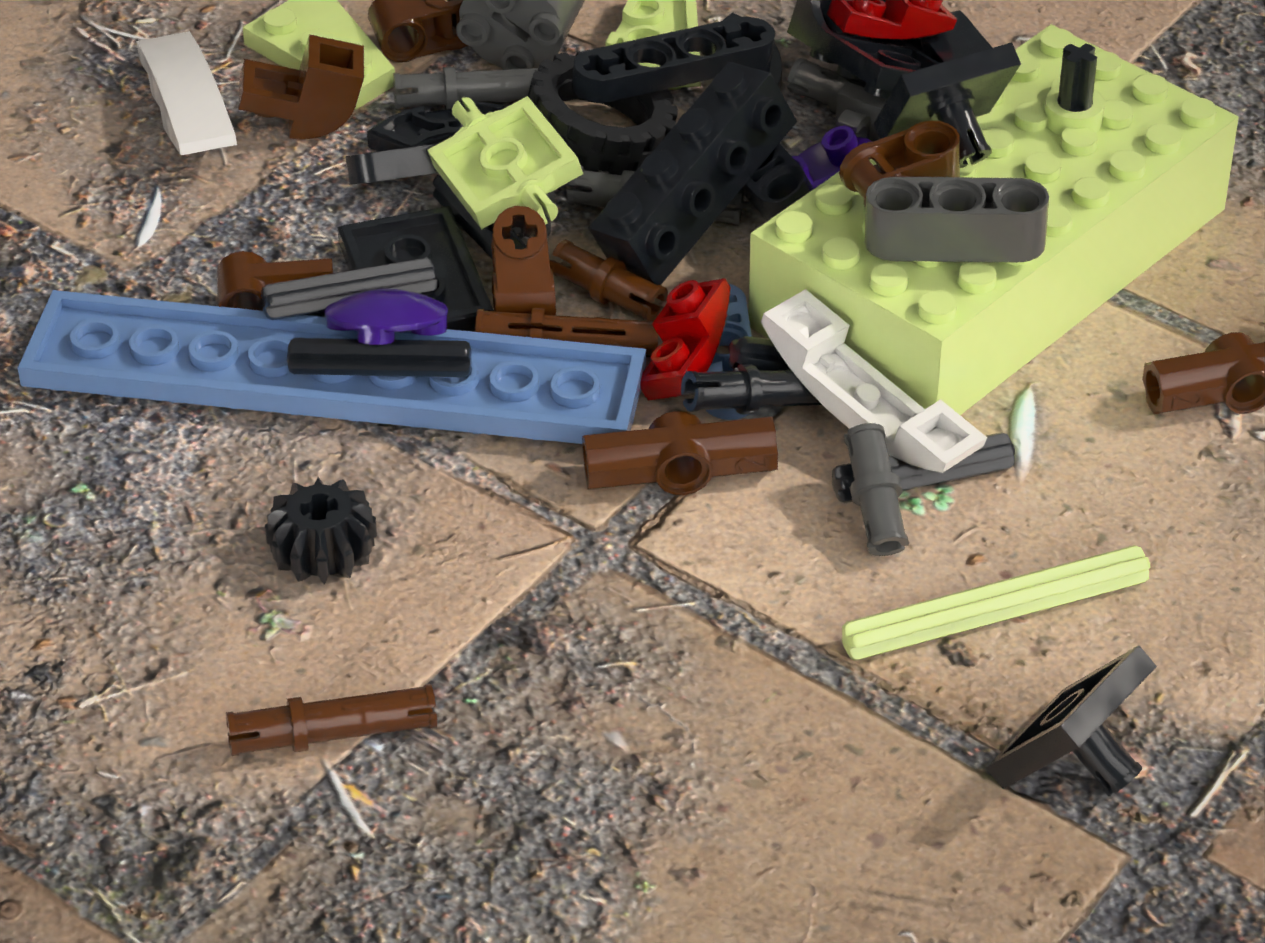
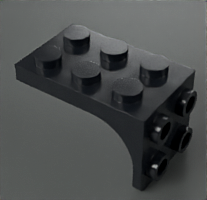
M832 0L796 1L787 33L811 47L809 55L813 58L837 64L836 72L852 80L866 82L864 90L874 96L888 99L902 74L940 64L937 60L915 48L908 39H879L843 32L827 15Z

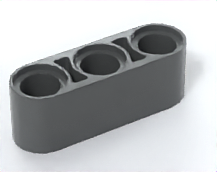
M882 178L873 182L868 187L866 193L865 245L873 256L890 261H1031L1038 258L1045 249L1049 194L1047 189L1040 183L1023 178Z

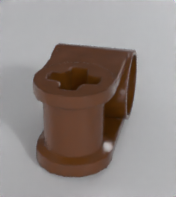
M374 0L368 9V20L384 56L391 61L398 63L408 62L418 57L446 50H459L469 46L459 39L457 33H453L452 28L454 26L457 30L456 27L460 21L459 9L463 0H447V2L445 0Z
M941 121L917 123L907 130L874 142L862 143L853 148L840 165V179L850 191L859 192L864 199L863 204L866 211L868 187L873 182L882 178L960 177V136L957 130L948 123ZM873 159L876 165L873 166L869 160Z
M517 205L507 208L499 214L493 227L491 248L494 272L492 273L494 311L531 314L532 308H544L545 315H556L554 277L549 263L545 222L537 211L529 207ZM512 228H522L524 237L529 238L526 249H515L514 241L508 239L510 238Z

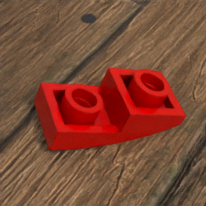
M832 0L827 15L843 32L879 39H909L936 35L953 30L957 18L942 5L943 0H886V2L881 0Z
M725 278L699 283L696 280H689L678 285L668 294L666 305L652 323L663 343L651 354V362L644 370L641 378V391L648 401L681 396V383L686 372L708 371L720 343L729 306L731 287Z

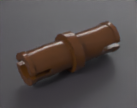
M566 239L562 240L553 250L552 255L563 259L561 263L549 260L553 275L590 291L591 299L604 305L612 302L641 316L646 321L655 320L664 308L654 303L657 298L666 302L668 296L667 288L656 285L627 271L624 262L612 256L602 259Z

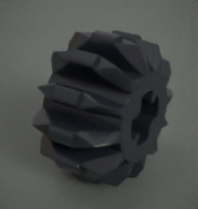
M317 477L315 484L308 487L292 483L289 495H279L273 498V507L271 508V513L267 515L268 523L265 524L266 542L270 545L278 570H292L298 582L307 579L311 575L318 576L324 585L329 575L339 574L345 578H351L354 566L369 564L370 553L372 552V547L375 546L374 537L377 536L376 517L372 516V508L369 507L364 491L349 490L344 479L332 485H324L320 478Z

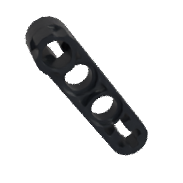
M738 17L587 50L575 58L572 89L579 98L588 102L606 103L714 79L729 61L770 73L776 32L773 26L762 19ZM688 52H702L710 56L693 55ZM637 63H653L660 67H647Z

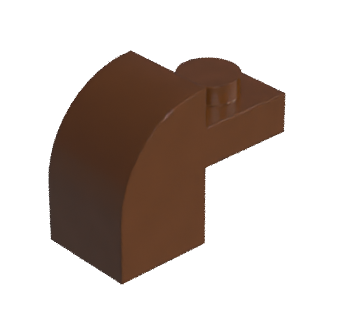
M309 34L299 70L244 59L239 81L238 110L253 112L265 118L278 117L288 119L289 138L314 139L336 131L348 121L357 104L364 80V46Z

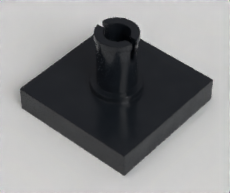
M1011 42L902 74L874 122L879 138L882 139L907 130L920 122L941 121L953 126L960 136V168L968 165L967 158L970 159L971 165L987 158L992 153V150L986 142L976 117L991 112L1020 67L1021 62L1013 43Z
M1138 645L1067 686L1006 746L986 769L1004 789L1066 754L1073 752L1104 788L1103 791L1107 796L1117 793L1129 784L1141 772L1143 767L1134 761L1103 722L1157 667L1156 664Z

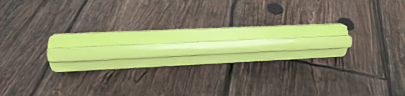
M1133 545L848 621L842 626V643L850 659H865L1145 583L1149 579L1150 562L1139 546Z

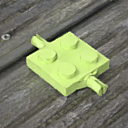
M528 96L502 110L482 114L474 101L468 97L462 98L465 109L459 101H456L452 108V114L463 127L452 137L427 151L434 168L481 230L495 223L499 214L504 210L517 205L526 206L537 211L543 218L545 225L548 224L545 214L552 222L557 217L558 208L546 194L583 175L578 157Z

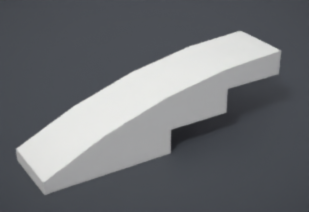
M190 31L136 41L140 63L148 73L151 94L160 107L163 128L179 154L186 155L237 145L233 126L213 74Z

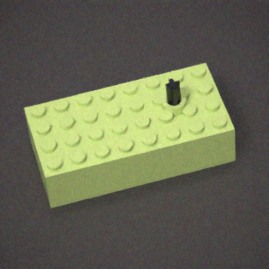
M1051 24L1015 49L1021 62L1020 67L991 112L976 117L986 142L991 147L992 153L974 165H971L970 159L967 158L968 165L960 168V177L1031 179L1044 186L1049 194L1044 252L1038 258L1027 262H939L880 259L873 256L865 245L866 211L863 204L864 199L859 192L850 191L842 183L838 172L751 232L748 309L750 328L770 339L761 323L763 313L806 289L850 325L844 343L914 401L926 409L937 401L942 400L955 412L962 415L1225 209L1239 116L1215 105L1208 99L1200 98L1166 81V79L1159 75L1143 70L1121 59L1118 55L1105 51L1074 36L1071 32ZM873 159L869 160L873 166L876 165Z

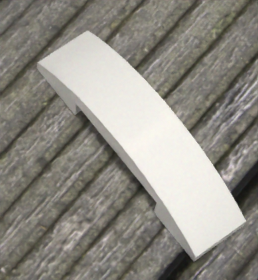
M806 289L763 313L761 323L770 340L809 392L849 429L864 423L882 425L886 435L885 442L889 455L908 464L943 473L984 446L987 437L942 400L924 409L847 346L844 342L850 325Z

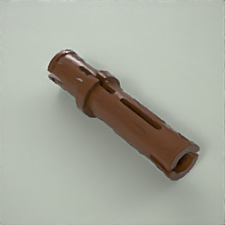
M532 308L531 314L478 309L475 332L642 348L646 349V357H651L653 351L658 347L659 338L652 325L654 320L640 321L602 317L545 315L544 308Z
M426 684L423 687L303 703L301 697L287 698L286 706L233 713V711L226 712L231 756H237L239 753L292 746L295 753L308 751V744L424 727L436 728L437 713L432 710V707H436L433 687L431 684Z

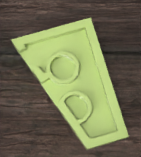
M288 0L242 27L245 46L280 66L297 70L300 69L309 34L363 45L364 80L355 107L356 110L393 88L395 68L337 0Z

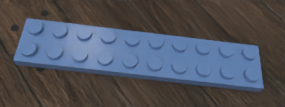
M53 290L20 361L18 373L22 387L582 444V436L631 431L641 391V378L646 369V349L447 329V332L444 334L433 336L417 335L411 331L395 332V340L467 341L470 343L472 351V364L469 375L466 377L292 374L289 372L287 364V349L292 339H357V330L336 331L328 329L326 317L300 315L271 320L266 317L264 311Z

